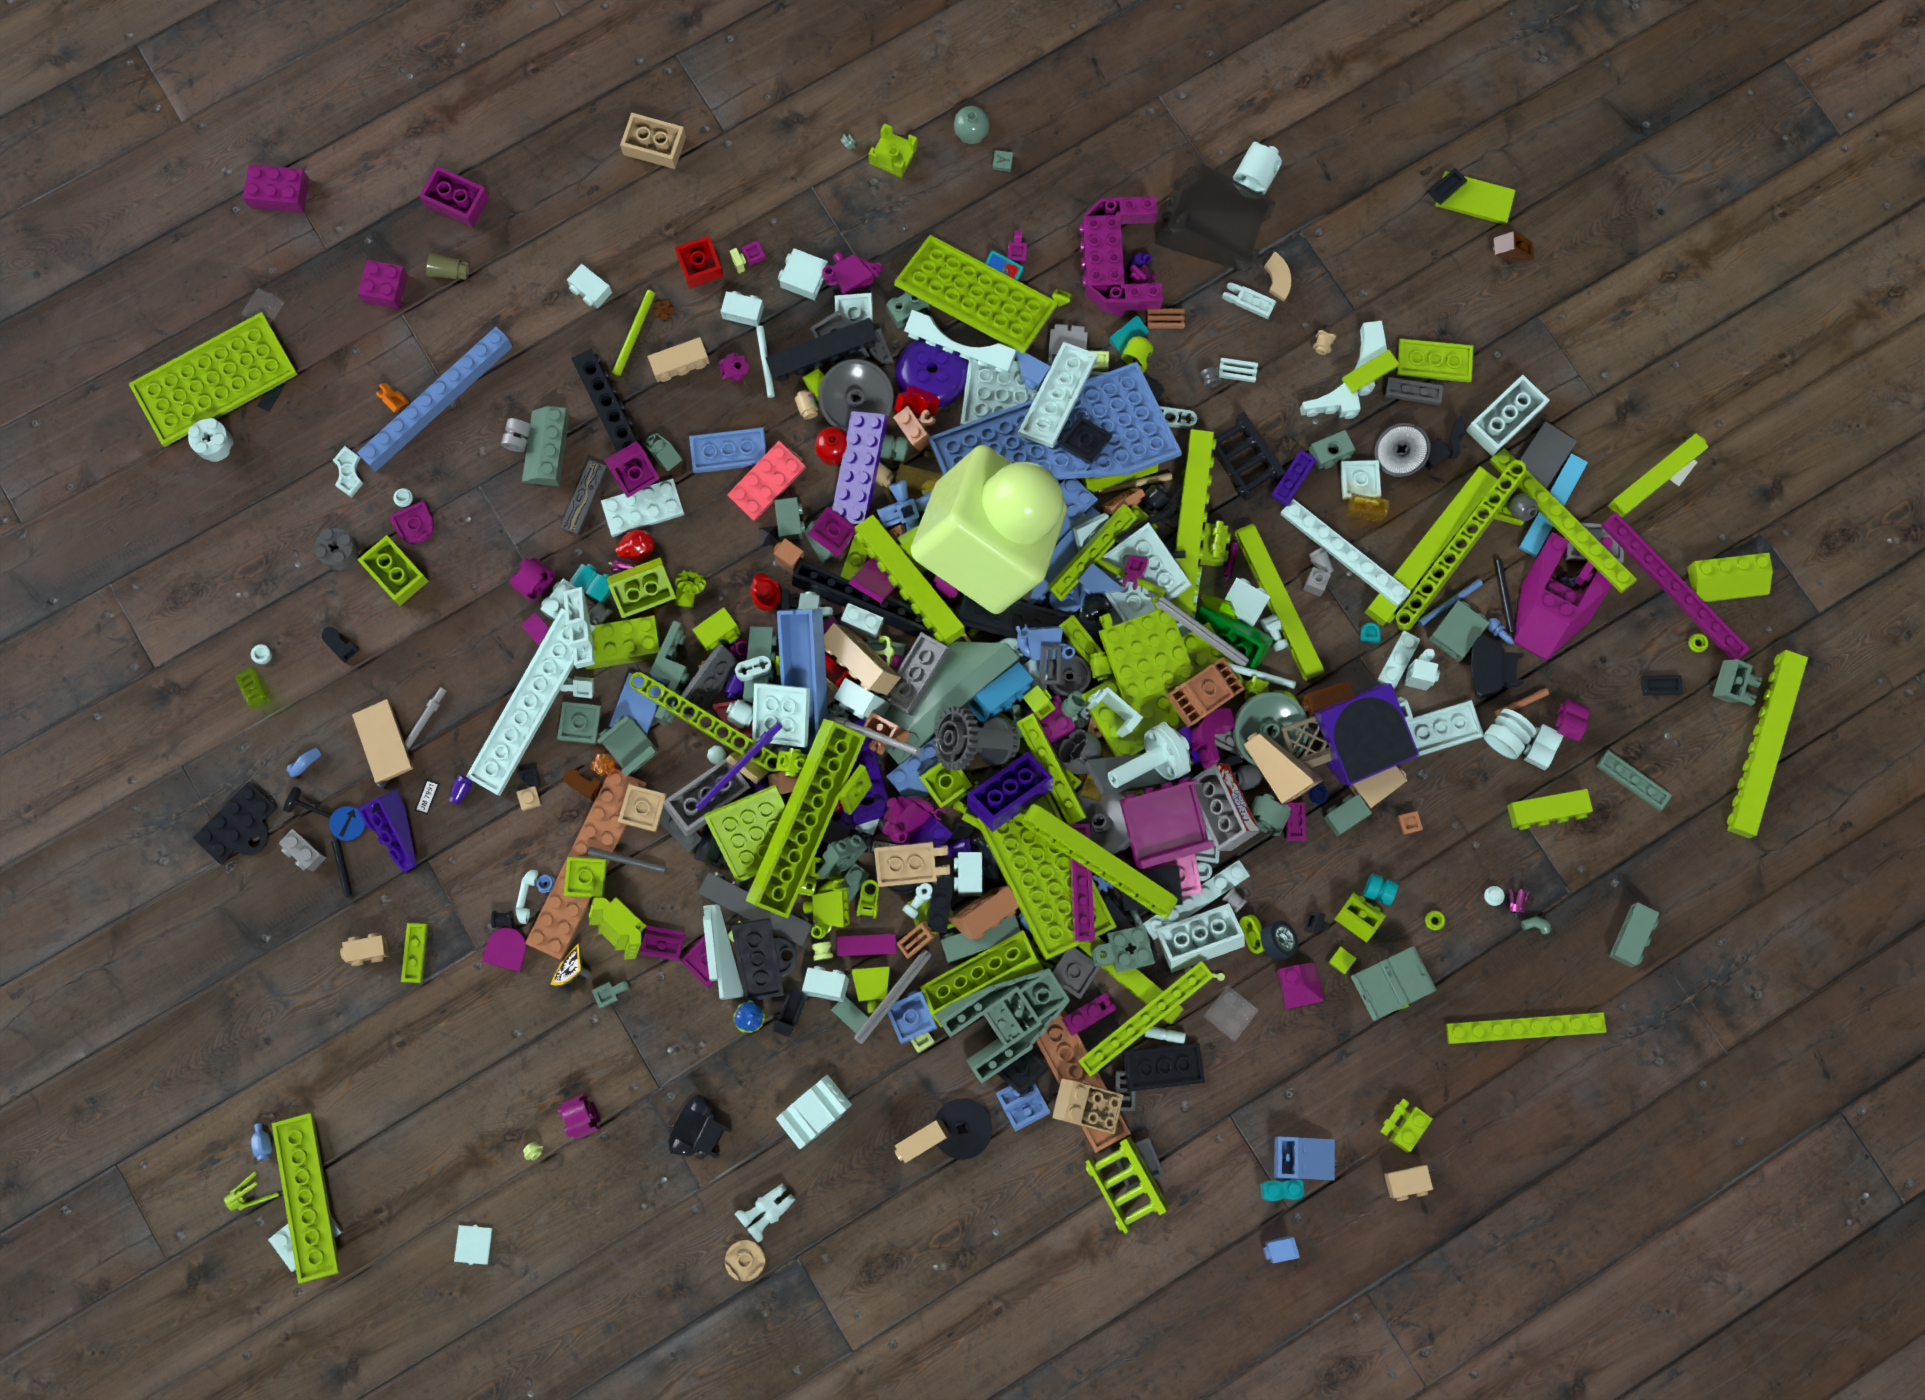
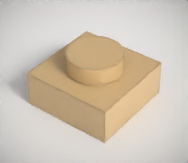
M536 786L517 792L522 811L542 806Z

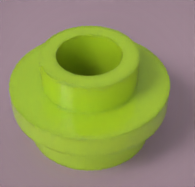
M1694 634L1689 638L1688 645L1692 651L1700 653L1707 649L1708 640L1702 634ZM1695 641H1699L1700 646H1697Z
M1431 911L1425 917V924L1429 929L1436 931L1444 926L1445 918L1441 912ZM1433 917L1438 920L1437 924L1432 923L1431 919Z

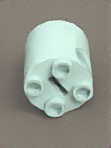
M1258 142L1252 143L1233 176L1235 185L1242 193L1257 197L1266 194L1282 165L1277 148L1273 146L1267 147Z

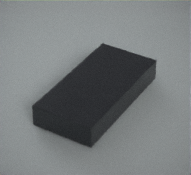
M1454 168L1428 191V194L1439 205H1442L1465 185L1468 180Z
M1681 675L1641 677L1643 696L1683 694Z

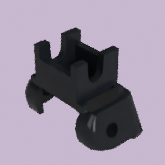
M1484 635L1477 637L1471 655V676L1475 689V698L1483 699L1495 695L1501 688L1516 689L1518 685H1522L1523 679H1517V661L1523 658V653L1504 652L1501 643Z
M696 1095L687 1102L674 1124L669 1139L670 1154L693 1156L695 1153L702 1151L714 1158H719L720 1154L714 1151L724 1130L731 1133L733 1129L716 1121L717 1116L714 1114L716 1110L702 1095Z

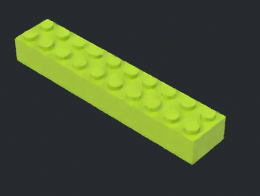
M823 719L745 901L788 919L839 801L838 794L848 780L866 736L834 721Z

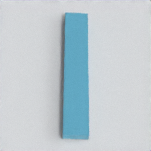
M1572 453L1569 455L1549 492L1563 506L1588 463ZM1540 512L1537 513L1519 546V549L1534 557L1537 556L1553 527Z

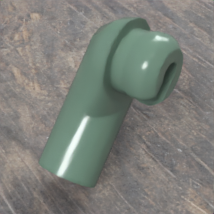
M1538 916L1521 921L1523 930L1536 927L1540 929L1542 934H1548L1551 931L1549 921Z

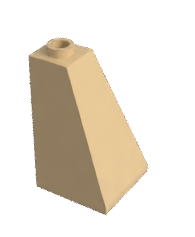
M1256 732L1247 738L1248 742L1244 746L1281 803L1293 801L1323 781L1318 774L1265 733L1258 734Z

